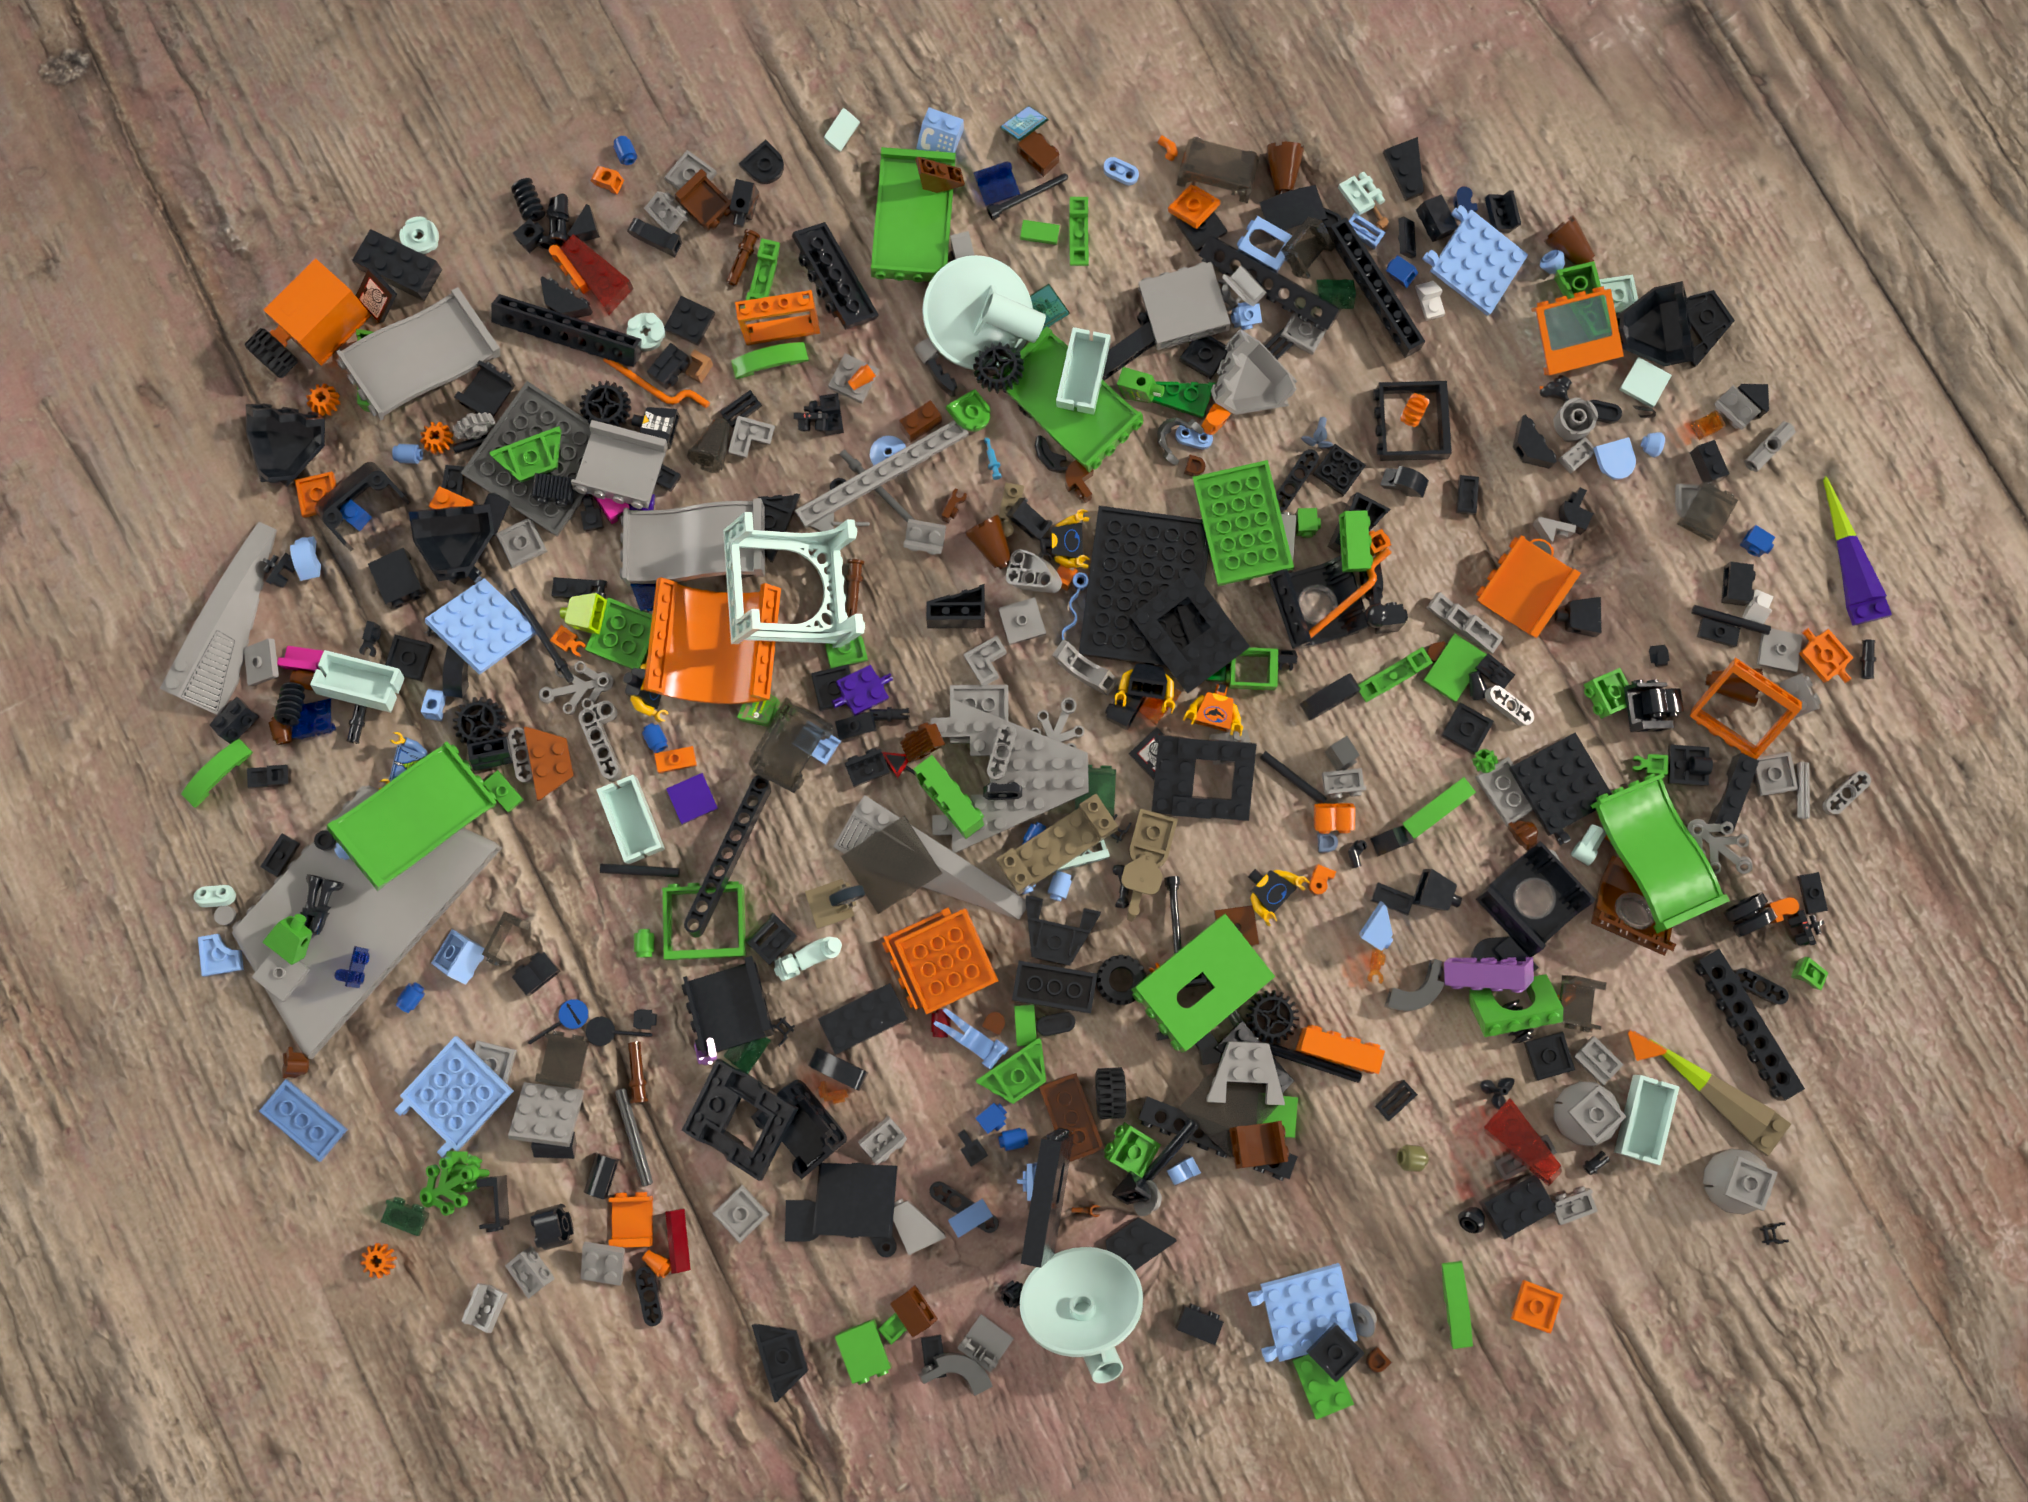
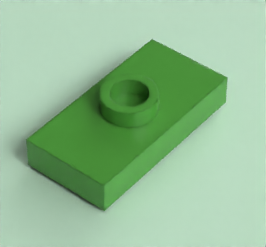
M498 770L484 781L485 787L494 793L498 802L507 812H511L524 800Z

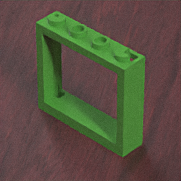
M728 881L723 893L737 892L739 948L673 951L672 895L698 894L701 886L700 883H688V887H680V884H668V887L662 888L665 960L746 957L744 885L739 884V881ZM709 888L707 893H714L716 888Z

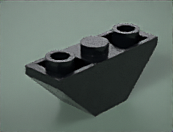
M541 277L544 301L549 310L574 318L589 316L593 313L589 306L590 303L582 297L579 299L574 296L575 294L570 289L559 287V284L552 278Z
M1526 414L1523 415L1517 424L1513 442L1514 450L1523 463L1548 469L1553 467L1557 462L1555 453L1548 448L1545 438L1542 434L1538 433L1533 420L1528 418Z

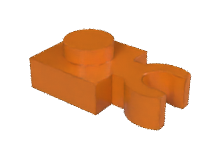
M562 625L550 639L552 643L565 652H568L571 648L573 654L577 657H581L577 652V648L580 646L586 648L583 642H576L578 638L576 634Z

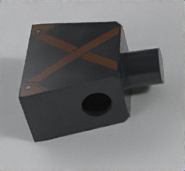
M735 180L730 211L734 216L733 225L736 227L744 228L745 219L752 220L759 191L752 182Z

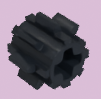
M1012 1280L1002 1287L1000 1298L1005 1306L1016 1308L1020 1305L1022 1283Z

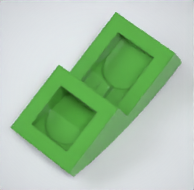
M1034 1005L1014 1006L1017 1046H1028L1036 1040Z

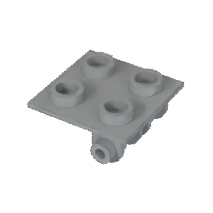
M981 1314L958 1346V1349L991 1373L1014 1338Z

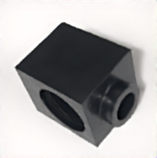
M529 219L514 231L513 235L528 253H531L538 247V239L544 236V229L538 222L534 224ZM530 233H534L532 237H527Z

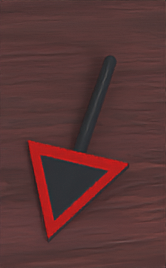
M882 752L897 779L904 769L915 775L914 770L906 766L908 759L905 754Z

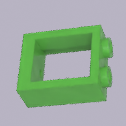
M1249 648L1239 655L1268 657L1267 683L1235 682L1236 658L1228 663L1229 671H1226L1225 681L1229 683V689L1276 690L1278 684V649Z

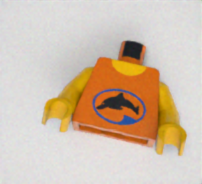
M1222 684L1216 685L1214 693L1207 692L1206 695H1201L1194 700L1183 717V721L1186 718L1191 719V725L1198 724L1224 732L1230 731L1232 736L1234 731L1239 732V736L1242 735L1243 731L1238 707L1233 703L1232 698L1226 697L1228 687Z

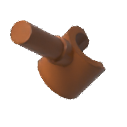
M1092 1204L1085 1208L1072 1207V1213H1087L1093 1217H1098L1100 1214H1093L1092 1209L1100 1206Z

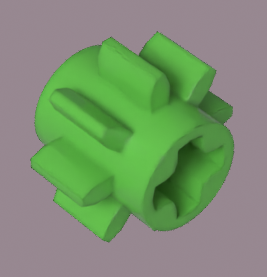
M1482 749L1475 753L1476 758H1473L1472 761L1478 772L1489 773L1495 770L1494 764L1498 763V759L1494 755L1493 750Z

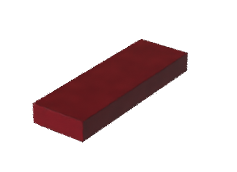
M685 1209L666 1211L671 1274L689 1271L691 1267Z

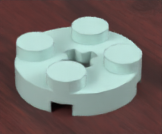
M424 217L410 218L405 222L406 225L403 229L401 228L400 230L401 243L419 253L427 254L438 247L439 232L434 223ZM418 232L424 235L421 239L415 238L418 236Z
M640 313L629 319L627 334L642 339V351H652L661 345V341L665 338V329L662 321L654 313ZM645 328L651 329L647 336L644 333L641 334V331Z

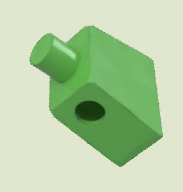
M296 914L294 917L289 916L279 921L263 940V943L289 964L293 965L305 958L312 931L304 925L306 917Z

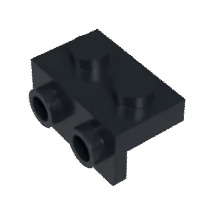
M1509 190L1503 195L1488 194L1484 197L1490 224L1499 232L1510 233L1521 225L1513 190Z
M236 697L209 725L219 737L231 744L239 739L259 716L239 697Z
M872 748L866 751L865 755L860 757L858 755L852 756L847 759L848 762L844 763L854 788L890 774L881 749Z

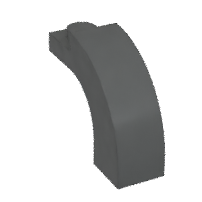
M1437 959L1430 960L1424 983L1416 991L1407 992L1397 988H1389L1384 1007L1395 1011H1412L1421 1009L1433 1002L1444 986V982L1437 980L1443 972L1442 961Z
M943 1353L934 1356L933 1359L936 1365L929 1364L921 1369L922 1372L918 1374L920 1381L926 1384L943 1374L958 1373L965 1379L971 1394L974 1396L993 1387L987 1373L977 1362L958 1353Z

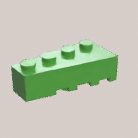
M1594 261L1559 269L1554 276L1555 282L1563 296H1567V299L1573 298L1574 293L1585 291L1588 294L1593 292V288L1601 287ZM1604 295L1568 303L1589 341L1612 335Z

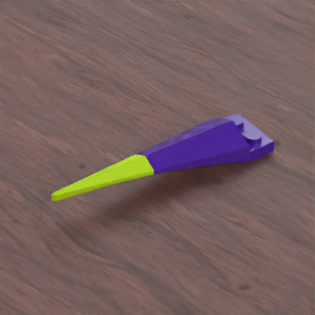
M1825 476L1823 482L1838 548L1846 610L1851 623L1855 626L1888 618L1892 613L1886 600L1887 595L1830 481Z

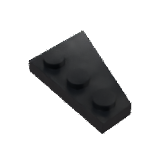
M1418 137L1385 149L1383 155L1404 200L1407 201L1422 195L1424 190Z

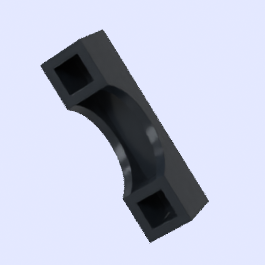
M1742 753L1732 757L1726 773L1728 782L1725 792L1718 805L1713 809L1708 824H1722L1728 821L1733 824L1734 832L1759 760ZM1725 826L1723 829L1728 831L1731 827Z

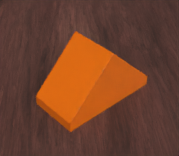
M1631 1029L1629 1030L1628 1035L1636 1061L1666 1053L1667 1049Z

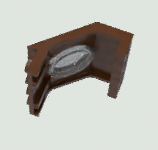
M1612 855L1599 883L1591 924L1663 956L1666 955L1668 949L1674 951L1676 944L1670 941L1673 927L1658 934L1653 927L1656 925L1637 882L1621 858Z

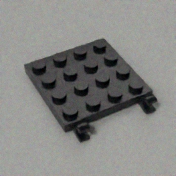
M1576 732L1509 768L1548 836L1554 834L1559 845L1571 840L1563 828L1596 811V808L1592 809L1591 805L1597 802V797L1606 793L1608 796L1612 795Z

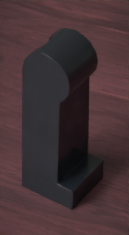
M633 218L627 229V232L634 238L673 257H676L682 245L680 235L666 232L638 218Z

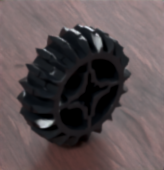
M1001 342L998 343V346L992 343L991 348L985 346V352L979 350L978 354L980 357H975L976 363L973 364V369L975 370L973 373L977 377V383H981L983 389L988 387L989 392L995 389L997 394L999 389H1002L1004 393H1006L1007 387L1013 390V384L1018 385V379L1023 378L1021 372H1024V366H1022L1024 361L1021 358L1020 352H1016L1015 347L1010 348L1008 343L1002 347ZM993 358L991 363L986 364L990 359ZM996 362H998V364H999V366H1000V368H1001V369H1000L1001 373H999V370L997 369V363H996ZM1011 369H1013L1012 372L1004 378L1005 374L1007 372H1010ZM991 376H995V377H997L998 379H992V378H990V377H991Z
M607 380L604 385L599 381L597 387L591 384L592 390L586 389L587 395H581L584 401L579 402L580 407H582L580 413L584 419L588 420L587 423L589 424L591 420L620 427V422L626 423L624 417L630 418L628 411H631L632 408L629 405L631 400L627 398L629 395L622 386L617 387L615 382L611 386ZM610 394L618 397L620 403L611 401ZM591 409L600 412L601 419L593 416Z
M473 697L472 703L469 700H465L467 706L459 705L460 709H462L461 712L455 711V714L459 717L453 719V722L457 723V725L453 726V729L458 731L455 735L458 738L461 737L460 742L463 744L499 738L497 736L499 733L501 735L505 733L501 730V727H507V724L501 722L506 719L505 715H501L504 710L498 708L499 704L497 702L493 703V700L490 698L486 700L484 697H480L478 701L476 697ZM482 708L476 715H470L473 711ZM489 711L492 712L494 717L493 725L488 722ZM466 720L471 723L470 735L466 730ZM473 720H475V721L480 720V721H482L484 724H486L487 726H485V725H483V724H482L481 726H480L479 724L477 725V723L474 722ZM485 730L490 731V732H489L488 734H486L485 736L478 737V736L481 735V733H482L483 731H485Z
M1276 990L1271 991V996H1269L1268 991H1264V998L1259 993L1256 995L1259 1001L1251 999L1254 1007L1247 1006V1009L1251 1010L1252 1013L1245 1014V1017H1251V1021H1247L1246 1025L1253 1024L1250 1030L1252 1032L1257 1031L1255 1034L1257 1038L1262 1035L1261 1042H1265L1268 1037L1269 1044H1273L1274 1038L1277 1044L1281 1043L1280 1037L1285 1041L1288 1040L1286 1033L1291 1036L1294 1035V1032L1290 1029L1291 1027L1298 1028V1025L1294 1024L1293 1021H1299V1017H1293V1014L1298 1013L1299 1010L1291 1009V1007L1296 1005L1295 1002L1287 1003L1290 1000V996L1282 999L1283 992H1280L1278 997H1276ZM1266 1001H1275L1269 1011L1259 1008ZM1280 1004L1286 1009L1288 1020L1280 1015ZM1274 1011V1016L1279 1020H1273V1023H1270V1017L1265 1014H1272ZM1257 1014L1265 1020L1264 1030L1257 1022ZM1276 1023L1285 1025V1028L1279 1033H1270V1030Z

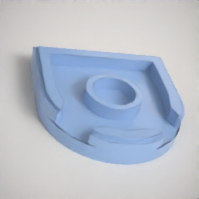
M1629 437L1593 448L1599 468L1603 474H1606L1613 480H1620L1633 472L1636 458Z

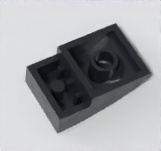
M1316 185L1291 190L1259 202L1265 220L1288 234L1292 233L1294 235L1328 220Z

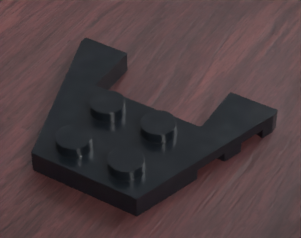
M1714 290L1687 297L1688 304L1686 305L1690 315L1691 328L1701 341L1700 344L1694 347V361H1690L1693 367H1696L1735 321Z
M1026 895L1031 957L1070 966L1100 917L1101 912L1084 908L1079 928L1041 920L1039 917L1043 899Z

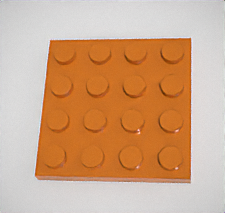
M966 908L894 941L926 1015L998 982Z

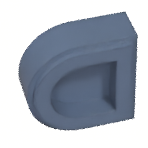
M1331 832L1328 834L1317 833L1318 853L1332 852L1337 848L1338 838L1335 834Z

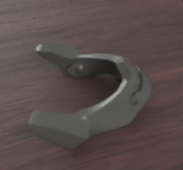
M1177 417L1166 419L1158 428V443L1165 451L1163 457L1174 465H1177L1179 460L1168 448L1165 440L1166 434L1170 433L1171 428L1176 425L1185 426L1202 434L1204 429L1193 419L1189 422H1185Z

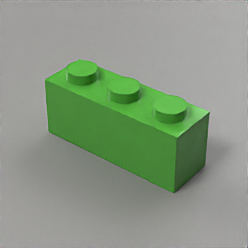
M1344 511L1339 514L1342 572H1365L1371 569L1373 564V557L1370 554V546L1372 544V539L1369 535L1370 517L1367 511Z

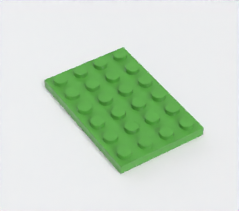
M1268 460L1193 477L1218 586L1271 575L1283 569H1288V571L1294 569Z

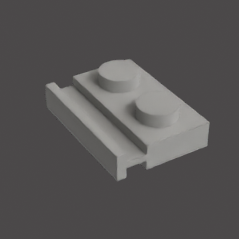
M1592 1036L1580 1048L1578 1053L1573 1056L1601 1085H1605L1624 1065L1595 1036Z

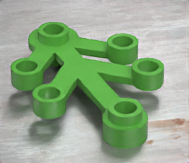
M451 1157L441 1158L439 1166L436 1164L428 1166L426 1168V1175L429 1177L427 1187L423 1188L420 1192V1201L423 1206L427 1208L436 1206L440 1208L444 1216L454 1213V1205L457 1208L467 1206L468 1198L451 1189L464 1181L467 1183L476 1181L479 1178V1170L475 1165L465 1166L458 1176L449 1181L450 1169L453 1167ZM441 1168L442 1171L438 1187L435 1188L436 1178L440 1174ZM443 1195L454 1201V1205L451 1202L446 1203L439 1196Z

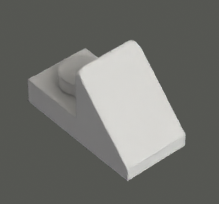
M1434 281L1416 285L1415 289L1426 321L1443 317L1445 311L1440 298L1443 292L1442 289Z
M1755 589L1753 600L1747 604L1742 618L1764 624L1772 611L1769 607L1774 596Z

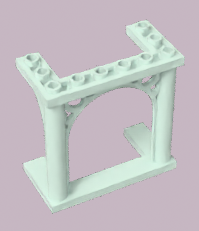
M744 512L723 530L731 644H739L744 640L830 643L833 645V648H841L864 633L865 622L863 621L862 614H854L847 619V613L845 612L846 596L843 592V559L840 550L856 539L857 528L855 527V520L847 519L835 529L814 533L753 530L752 512ZM739 547L787 550L798 553L808 559L818 571L823 584V601L817 614L809 621L800 624L760 623L759 609H751L744 614ZM813 550H816V551L813 553L812 556H811V555L809 554V552H808V551L813 552ZM821 553L826 556L824 564H819L817 561V556ZM822 614L830 617L831 625L824 623L821 617ZM815 621L818 622V626H814Z

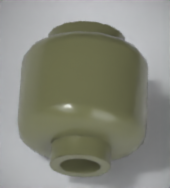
M1404 1145L1397 1153V1163L1404 1171L1420 1172L1429 1161L1428 1154L1419 1145Z

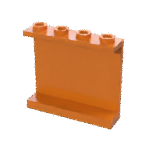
M1520 535L1519 538L1514 537L1509 545L1511 549L1508 554L1504 553L1499 559L1498 563L1500 566L1496 571L1493 569L1488 575L1487 579L1489 582L1485 587L1483 585L1476 593V596H1478L1476 601L1532 637L1537 638L1581 572L1570 568Z

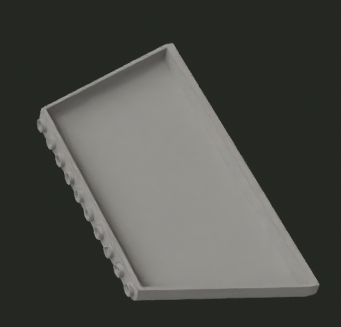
M370 785L360 787L352 801L346 802L342 807L341 813L338 816H334L329 823L364 802L379 791V789ZM462 828L415 865L377 891L351 858L344 860L337 856L334 850L336 844L331 850L324 851L318 849L313 842L302 850V855L297 860L289 864L285 874L280 875L274 881V886L261 895V900L247 910V915L234 924L232 934L254 972H256L273 951L263 943V940L279 921L289 916L294 917L296 914H300L302 908L305 907L308 895L307 874L344 883L341 890L333 891L328 903V906L331 907L328 911L330 914L326 919L324 928L319 935L312 933L306 956L300 960L311 970L285 1002L265 988L305 1056L309 1059L315 1057L502 849L499 844ZM321 887L318 891L315 907L318 906ZM314 918L312 919V922H311V925H310V928H309L310 930H311V927H312Z

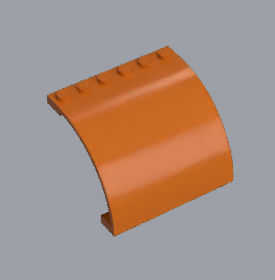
M657 578L643 690L682 700L715 704H744L769 700L776 641L744 640L739 644H731L728 593L691 588L677 584L678 582L669 579ZM764 583L760 586V592L742 593L744 614L751 609H759L760 623L778 624L781 588Z

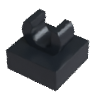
M1278 649L1279 670H1282V665L1285 663L1289 664V671L1293 670V664H1297L1298 658L1296 650Z

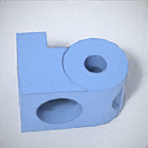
M427 690L421 708V713L425 719L443 720V708L446 702V696H444L443 691Z
M1192 1156L1167 1170L1174 1185L1201 1173Z

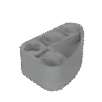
M1017 549L1012 553L1006 573V581L1021 590L1056 593L1060 590L1062 580L1049 562L1022 549Z

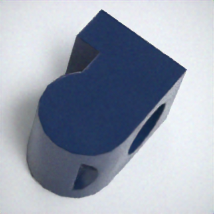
M1463 186L1457 190L1453 198L1454 209L1462 205L1467 212L1473 210L1476 213L1478 211L1477 203L1471 202L1473 192L1469 187Z

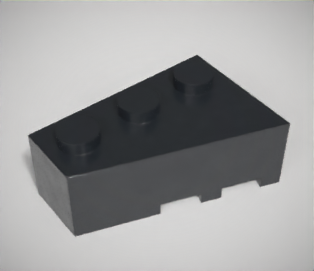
M985 584L971 590H962L958 594L951 596L949 594L927 601V628H985Z

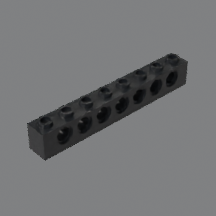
M1347 217L1331 225L1327 233L1329 240L1404 358L1421 350L1425 343L1424 338Z
M1209 235L1198 255L1203 258L1202 262H1211L1219 267L1218 271L1222 274H1234L1235 270L1232 265L1235 260H1238L1248 273L1252 269L1257 272L1255 280L1267 292V300L1273 303L1278 301L1283 304L1282 308L1286 311L1299 313L1298 317L1306 322L1311 320L1315 323L1314 326L1321 331L1325 329L1330 330L1342 310L1213 235ZM1219 251H1222L1225 255L1222 262H1219L1216 257ZM1267 279L1273 281V287L1270 290L1265 287ZM1283 288L1289 290V297L1287 299L1281 297V290ZM1300 297L1306 301L1304 308L1297 306V300ZM1315 307H1320L1322 310V315L1319 318L1313 315Z
M501 294L491 303V323L577 349L590 355L618 362L625 366L634 367L641 358V338Z
M1711 950L1694 960L1696 973L1700 977L1702 976L1707 991L1713 994L1716 999V1006L1726 1015L1727 1024L1737 1033L1738 1042L1746 1048L1749 1060L1757 1066L1758 1074L1768 1084L1771 1096L1777 1099V1101H1786L1805 1089L1721 950ZM1713 968L1718 972L1717 978L1712 976ZM1724 985L1728 988L1727 996L1722 991ZM1735 1003L1739 1006L1738 1013L1733 1010ZM1745 1021H1748L1750 1024L1748 1031L1744 1028ZM1756 1038L1760 1040L1759 1048L1754 1044ZM1767 1055L1771 1058L1769 1066L1765 1062ZM1778 1073L1782 1077L1780 1083H1778L1776 1080V1075Z
M1148 1096L1145 1097L1137 1118L1142 1120L1141 1125L1151 1129L1153 1125L1160 1128L1159 1132L1170 1136L1171 1133L1178 1134L1180 1131L1174 1128V1121L1176 1119H1182L1184 1126L1190 1119H1193L1202 1128L1203 1134L1199 1138L1192 1135L1186 1143L1192 1140L1198 1143L1196 1146L1206 1151L1212 1148L1217 1150L1216 1155L1226 1159L1228 1155L1234 1157L1230 1149L1231 1137L1228 1128ZM1158 1111H1163L1166 1116L1165 1120L1161 1123L1155 1120V1114ZM1216 1133L1222 1139L1218 1145H1214L1211 1141L1212 1136ZM1289 1153L1288 1162L1277 1163L1273 1168L1269 1165L1254 1166L1253 1170L1265 1173V1170L1273 1173V1178L1281 1181L1284 1178L1290 1179L1298 1156Z

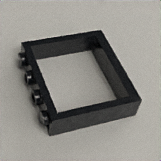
M1447 381L1379 382L1376 389L1373 390V400H1376L1377 405L1374 408V418L1378 422V425L1375 427V435L1379 438L1376 453L1380 455V461L1448 459L1452 454ZM1436 393L1439 450L1387 452L1384 394Z

